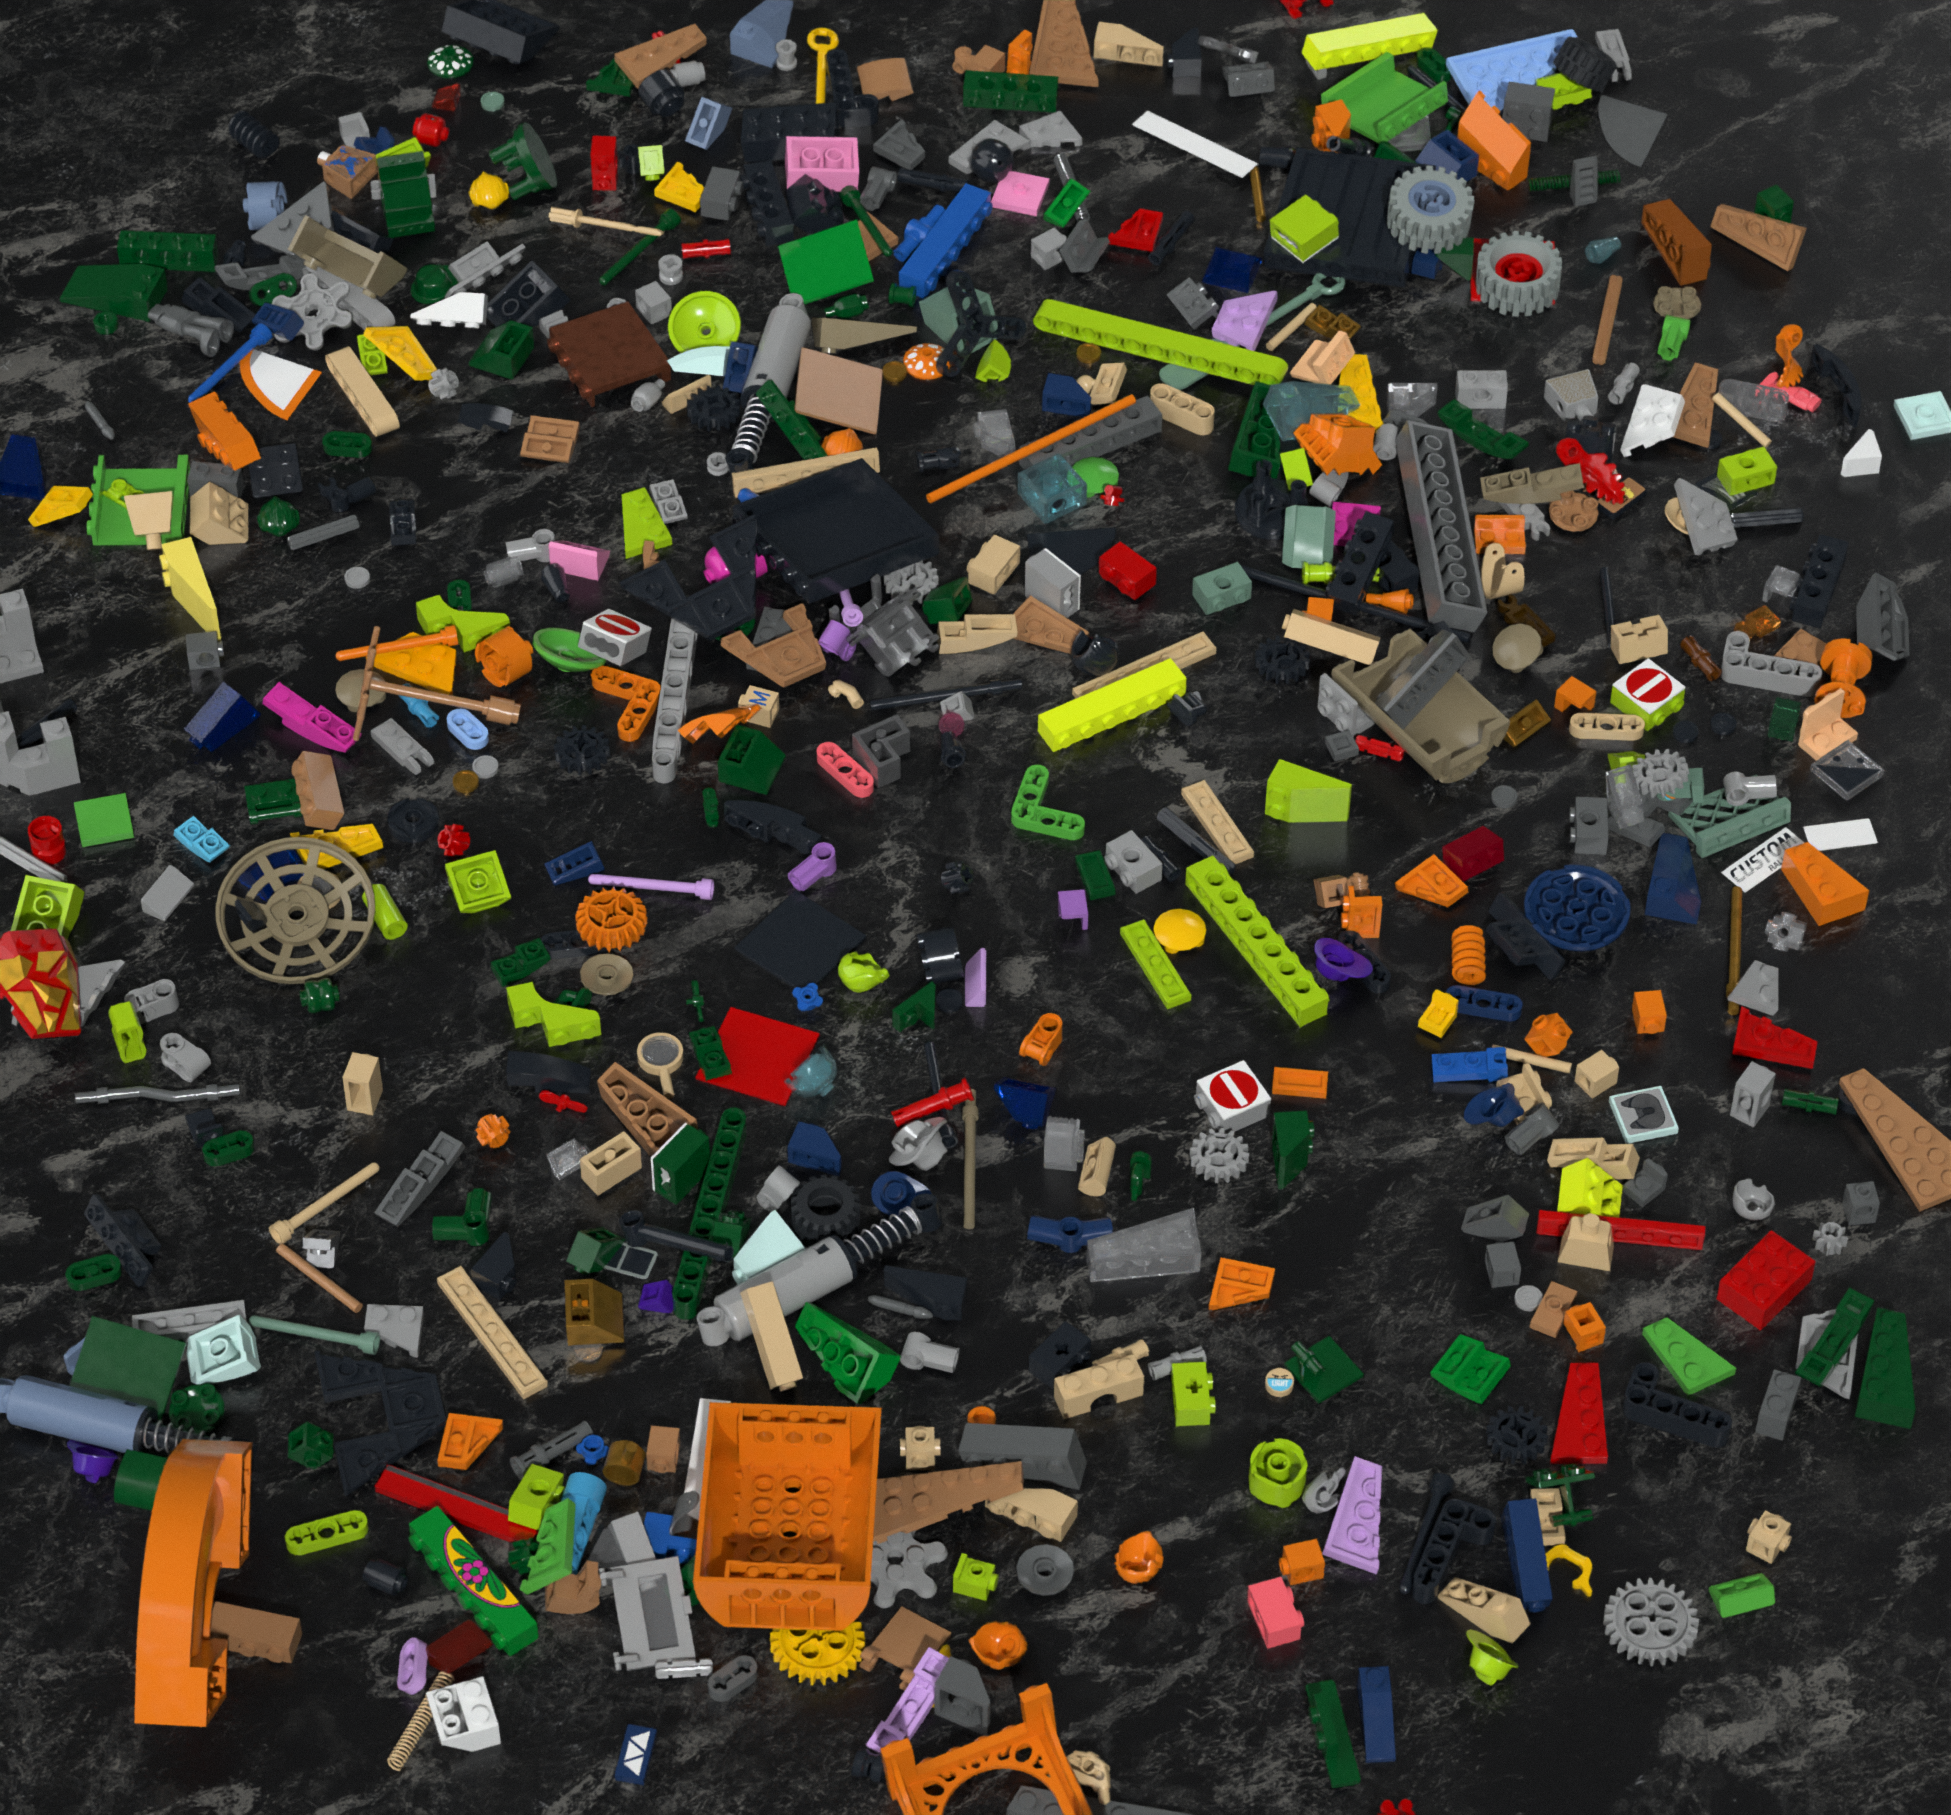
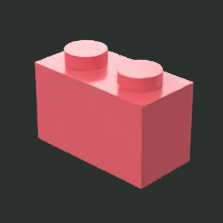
M1282 1577L1248 1586L1247 1602L1267 1649L1300 1640L1304 1619L1301 1611L1295 1610L1292 1590L1289 1586H1285Z

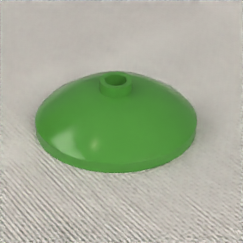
M546 628L534 634L532 643L537 653L561 671H589L597 669L606 663V659L578 647L581 634L579 632L562 628Z

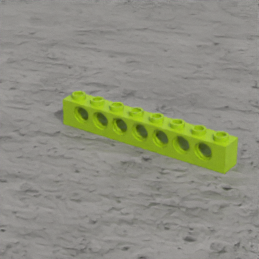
M1212 855L1187 867L1186 886L1299 1027L1327 1015L1329 996L1326 990L1318 986L1314 981L1312 973L1309 970H1305L1301 965L1296 953L1291 952L1285 945L1283 937L1275 933L1267 917L1259 913L1254 901L1251 898H1247L1242 892L1240 884L1236 880L1233 881L1229 876L1225 865L1219 863Z

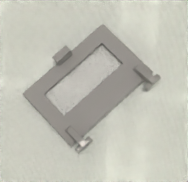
M678 1556L612 1567L610 1572H605V1568L599 1569L602 1587L607 1586V1580H612L624 1656H619V1652L613 1653L616 1671L622 1670L621 1664L625 1663L627 1671L653 1667L658 1661H668V1664H671L672 1660L696 1659L688 1614H692L690 1597L685 1596Z

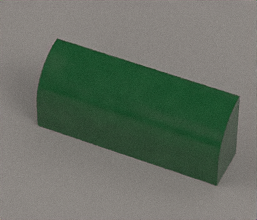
M127 1449L116 1477L114 1502L152 1510L160 1477L168 1458Z

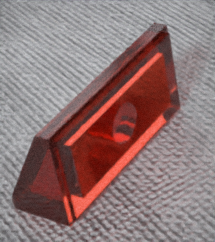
M467 1620L428 1645L426 1653L430 1666L449 1674L491 1647L492 1641L474 1622Z

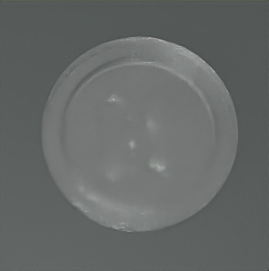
M602 1344L575 1345V1355L583 1362L596 1361L603 1353Z

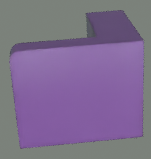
M1085 890L1059 891V916L1062 919L1080 918L1082 930H1088Z

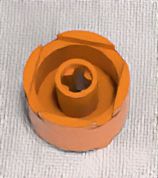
M510 626L501 629L476 645L475 657L477 663L482 662L485 668L481 670L483 675L497 687L509 685L531 671L533 647L527 640L524 641Z

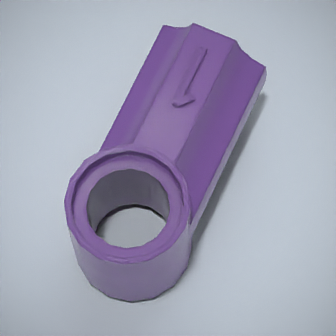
M826 842L816 844L812 848V855L788 873V879L793 884V887L798 891H805L821 877L834 874L837 864L833 845Z

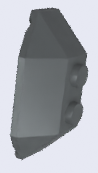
M1875 572L1856 606L1857 645L1861 642L1875 655L1893 661L1907 658L1909 656V626L1906 610L1902 600L1896 593L1898 590L1896 584Z

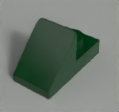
M932 981L892 1010V1026L898 1032L913 1026L919 1018L931 1029H935V984Z

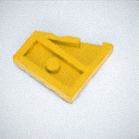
M52 486L28 520L33 527L79 513L87 506V502L93 496V493L89 487Z

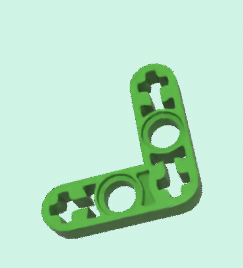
M1042 765L1030 766L1025 772L1012 807V824L1019 829L1068 840H1078L1083 837L1085 821L1081 816L1040 806L1048 786L1049 772ZM1036 776H1040L1037 780V785L1033 784V779ZM1032 793L1035 794L1037 798L1033 800H1027L1023 796L1025 794ZM1025 808L1027 809V815H1025L1023 818L1021 816L1023 814V809ZM1045 818H1051L1055 822L1051 825H1045L1041 821Z

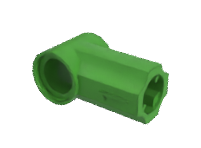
M1666 315L1662 329V338L1658 346V354L1664 360L1671 361L1674 358H1678L1682 343L1687 339L1691 320Z

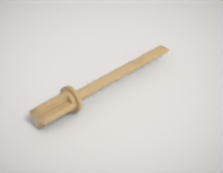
M551 207V212H549L550 221L571 224L575 228H579L581 223L625 231H636L653 236L664 234L663 231L655 228L636 227L631 224L582 216L581 209L573 211Z

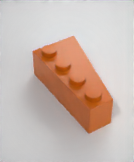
M215 391L188 403L200 434H197L200 444L203 448L206 447L210 454L213 453L217 460L221 459L224 466L228 465L235 471L261 458L251 434L241 422L238 423L232 412L229 413L225 410L227 409L226 404L223 401H219Z

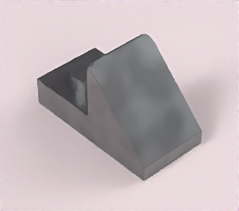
M313 1229L304 1236L303 1249H307V1262L314 1267L333 1268L339 1245L340 1231Z

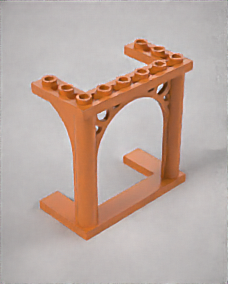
M1048 1684L1031 1686L1019 1694L1023 1723L1009 1725L1003 1728L1001 1732L991 1736H981L973 1743L963 1747H953L945 1754L935 1758L923 1759L917 1765H915L913 1749L908 1738L891 1741L885 1747L880 1748L888 1792L892 1801L897 1799L904 1815H943L950 1796L967 1779L993 1769H1013L1028 1773L1042 1781L1055 1796L1063 1815H1093L1058 1739L1052 1694ZM1030 1747L1032 1749L1030 1758L1025 1762H1018L1015 1758L1017 1751ZM1009 1755L1008 1759L999 1760V1758ZM1041 1757L1042 1760H1039V1764L1043 1768H1034L1033 1766L1037 1763L1038 1758ZM956 1776V1778L950 1782L945 1781L946 1779ZM938 1784L944 1789V1792L939 1796H932L927 1794L924 1788ZM929 1804H937V1808L934 1811L930 1812Z

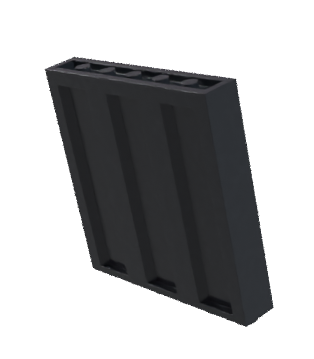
M1297 147L1276 215L1304 195H1307L1313 201L1319 202L1321 207L1328 213L1336 216L1339 222V238L1302 263L1271 238L1270 231L1264 249L1265 268L1312 275L1320 273L1326 277H1342L1348 280L1405 287L1416 250L1409 249V243L1405 245L1398 242L1399 236L1394 238L1391 234L1392 228L1388 229L1387 212L1392 185H1395V180L1398 177L1402 178L1403 173L1406 171L1413 174L1414 168L1420 167L1421 171H1425L1426 166H1433V170L1436 171V166Z

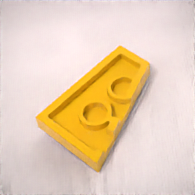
M408 326L366 327L363 335L414 380L424 381L433 379L431 373L436 371L437 368Z

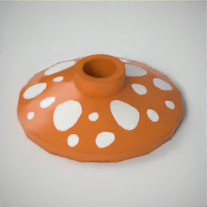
M932 343L911 347L903 358L907 372L913 377L923 380L942 377L943 375L937 371L936 363L944 348ZM948 361L946 365L948 366V370H949L951 366L949 365V361Z

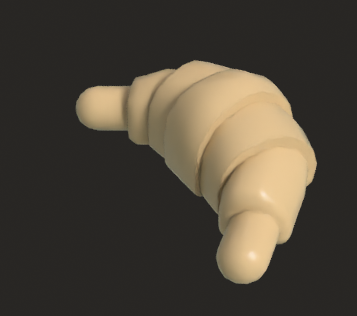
M1074 1750L1072 1754L1066 1757L1078 1783L1092 1787L1098 1793L1099 1802L1102 1805H1107L1110 1802L1109 1765L1094 1752Z

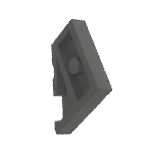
M903 120L896 123L873 144L874 152L906 169L912 170L925 158L924 149L916 142L915 136L907 131Z

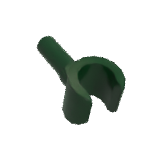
M1453 106L1448 109L1446 119L1450 121L1445 131L1451 132L1453 126L1459 124L1461 110Z

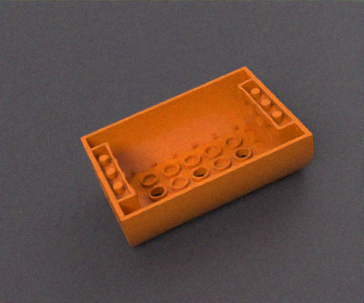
M709 1403L693 1583L701 1605L717 1622L724 1627L842 1631L862 1613L868 1602L871 1585L881 1408ZM791 1487L800 1489L796 1493H790L786 1490ZM791 1531L795 1532L797 1535H795L794 1537H785L783 1534L785 1532Z

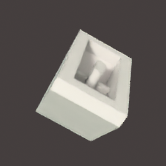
M1868 429L1844 457L1841 470L1842 476L1879 473L1882 455L1872 430Z

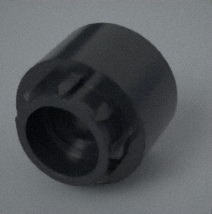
M667 69L658 70L649 75L638 89L639 96L651 113L660 114L662 117L675 114L684 104V88L673 73Z

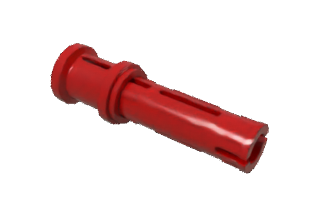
M963 1078L960 1083L948 1088L941 1087L937 1094L892 1111L896 1126L899 1128L944 1108L952 1110L954 1105L966 1100H975L967 1079Z

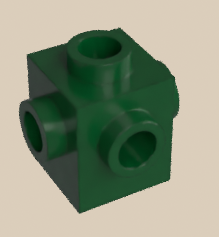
M306 1422L288 1434V1458L313 1470L333 1458V1434L321 1429L319 1426Z

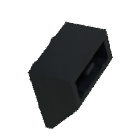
M804 174L786 190L792 222L808 234L818 233L844 224L840 195L835 190L824 186L818 179H813Z

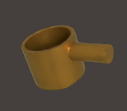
M629 1440L613 1442L610 1445L604 1464V1476L616 1484L625 1486L636 1484L646 1457L645 1451L638 1444Z

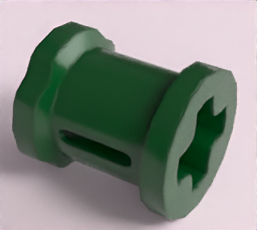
M892 283L889 291V304L904 303L908 304L909 307H914L917 287L913 285L911 288L897 286L896 283Z

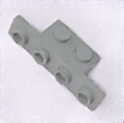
M485 242L450 264L448 269L459 283L449 289L445 299L460 292H468L467 289L472 286L478 288L486 281L485 278L492 275L495 277L505 269L504 266L509 263L511 265L518 263L523 258L522 253L526 248L524 244L499 257L490 244Z

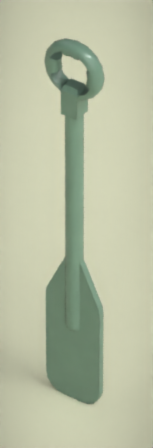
M1317 273L1313 277L1312 285L1307 287L1305 292L1272 311L1266 326L1310 299L1314 300L1322 294L1334 295L1344 289L1345 279L1342 277H1332L1338 283L1332 286V288H1327L1320 283L1326 276ZM1211 339L1212 341L1228 344L1226 341ZM1168 364L1160 370L1159 377L1166 385L1182 390L1209 373Z

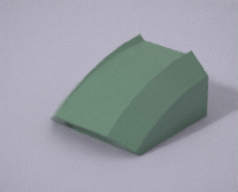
M1298 505L1286 507L1282 563L1291 568H1302L1303 562H1308V564H1324V562H1329L1332 564L1336 511L1329 507Z

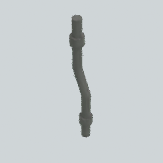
M210 1084L206 1085V1088L180 1091L146 1086L116 1089L100 1087L96 1088V1091L75 1093L76 1104L98 1101V1104L109 1103V1100L146 1097L171 1102L198 1099L213 1101L219 1100V1097L240 1095L239 1084L226 1086Z

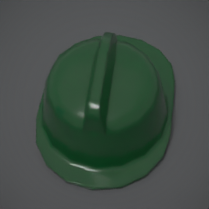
M429 264L423 266L417 272L416 279L411 285V294L417 302L433 304L445 298L449 289L459 282L448 269V265Z

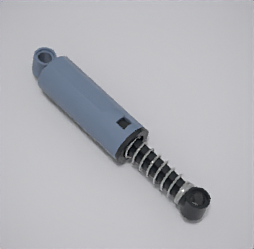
M28 1375L20 1376L16 1381L0 1378V1413L7 1414L10 1424L123 1453L128 1449L147 1454L149 1449L155 1446L157 1451L165 1448L166 1452L171 1454L183 1439L252 1442L251 1474L253 1473L258 1444L254 1441L241 1438L232 1439L226 1436L218 1439L215 1433L211 1437L206 1436L205 1431H201L200 1434L195 1433L194 1428L187 1431L184 1430L183 1425L175 1428L172 1422L168 1426L163 1425L162 1420L158 1421V1413L154 1407Z

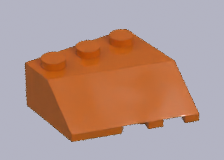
M1478 91L1459 121L1458 139L1479 155L1477 171L1509 191L1527 178L1531 142L1512 123L1507 124L1499 115L1501 111L1495 105L1490 107L1484 100L1486 96L1481 91Z

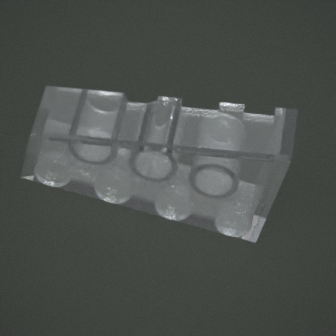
M1194 1208L1087 1240V1266L1090 1282L1200 1272L1201 1249Z

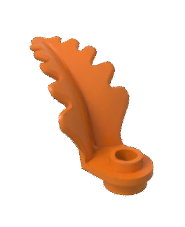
M1796 324L1784 326L1780 334L1776 336L1775 350L1785 363L1784 374L1780 376L1777 382L1779 388H1789V384L1795 386V380L1800 383V377L1803 378L1802 368L1792 357L1791 352L1799 345L1803 336L1801 327Z

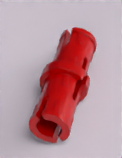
M703 239V242L682 243L683 259L705 256L706 259L713 255H730V240L708 241V239Z

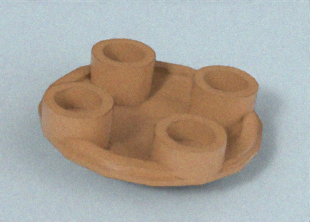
M1572 490L1560 493L1562 500L1550 503L1549 514L1551 520L1555 525L1564 530L1572 532L1584 531L1597 521L1598 502L1592 497H1587Z

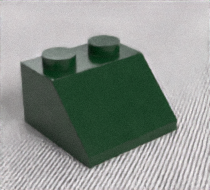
M1307 1111L1274 1113L1272 1151L1278 1189H1284L1307 1166L1308 1154H1313L1312 1138H1314L1313 1121H1308Z

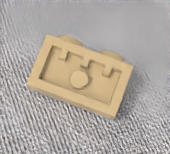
M1529 1063L1523 1064L1522 1073L1497 1080L1496 1087L1507 1083L1514 1085V1094L1524 1109L1523 1115L1514 1119L1516 1125L1525 1119L1524 1115L1535 1105L1544 1102L1548 1109L1552 1106L1550 1094L1547 1091L1544 1092L1538 1072L1533 1071Z

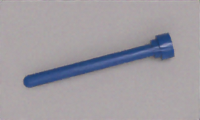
M262 323L256 325L251 330L250 339L188 397V402L190 403L203 397L257 345H265L272 338L270 329Z

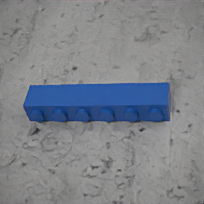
M969 184L963 186L900 270L899 286L911 288L912 285L916 286V296L923 299L926 298L930 291H934L940 277L946 275L949 265L952 261L957 260L961 249L968 245L972 234L980 229L984 218L991 214L993 209L991 192Z

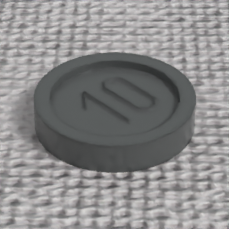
M1501 785L1493 789L1491 800L1497 807L1510 808L1517 802V792L1510 786Z

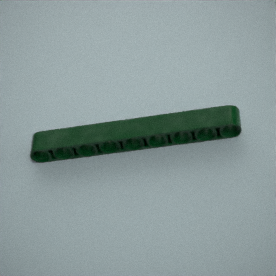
M729 1108L721 1116L689 1235L712 1241L715 1221L726 1212L747 1133L746 1115L739 1108ZM684 1251L672 1294L673 1312L679 1319L689 1320L697 1315L713 1258Z

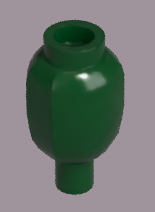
M851 294L838 299L832 307L825 308L824 311L826 318L837 316L841 319H848L862 315L865 310L869 309L866 295Z

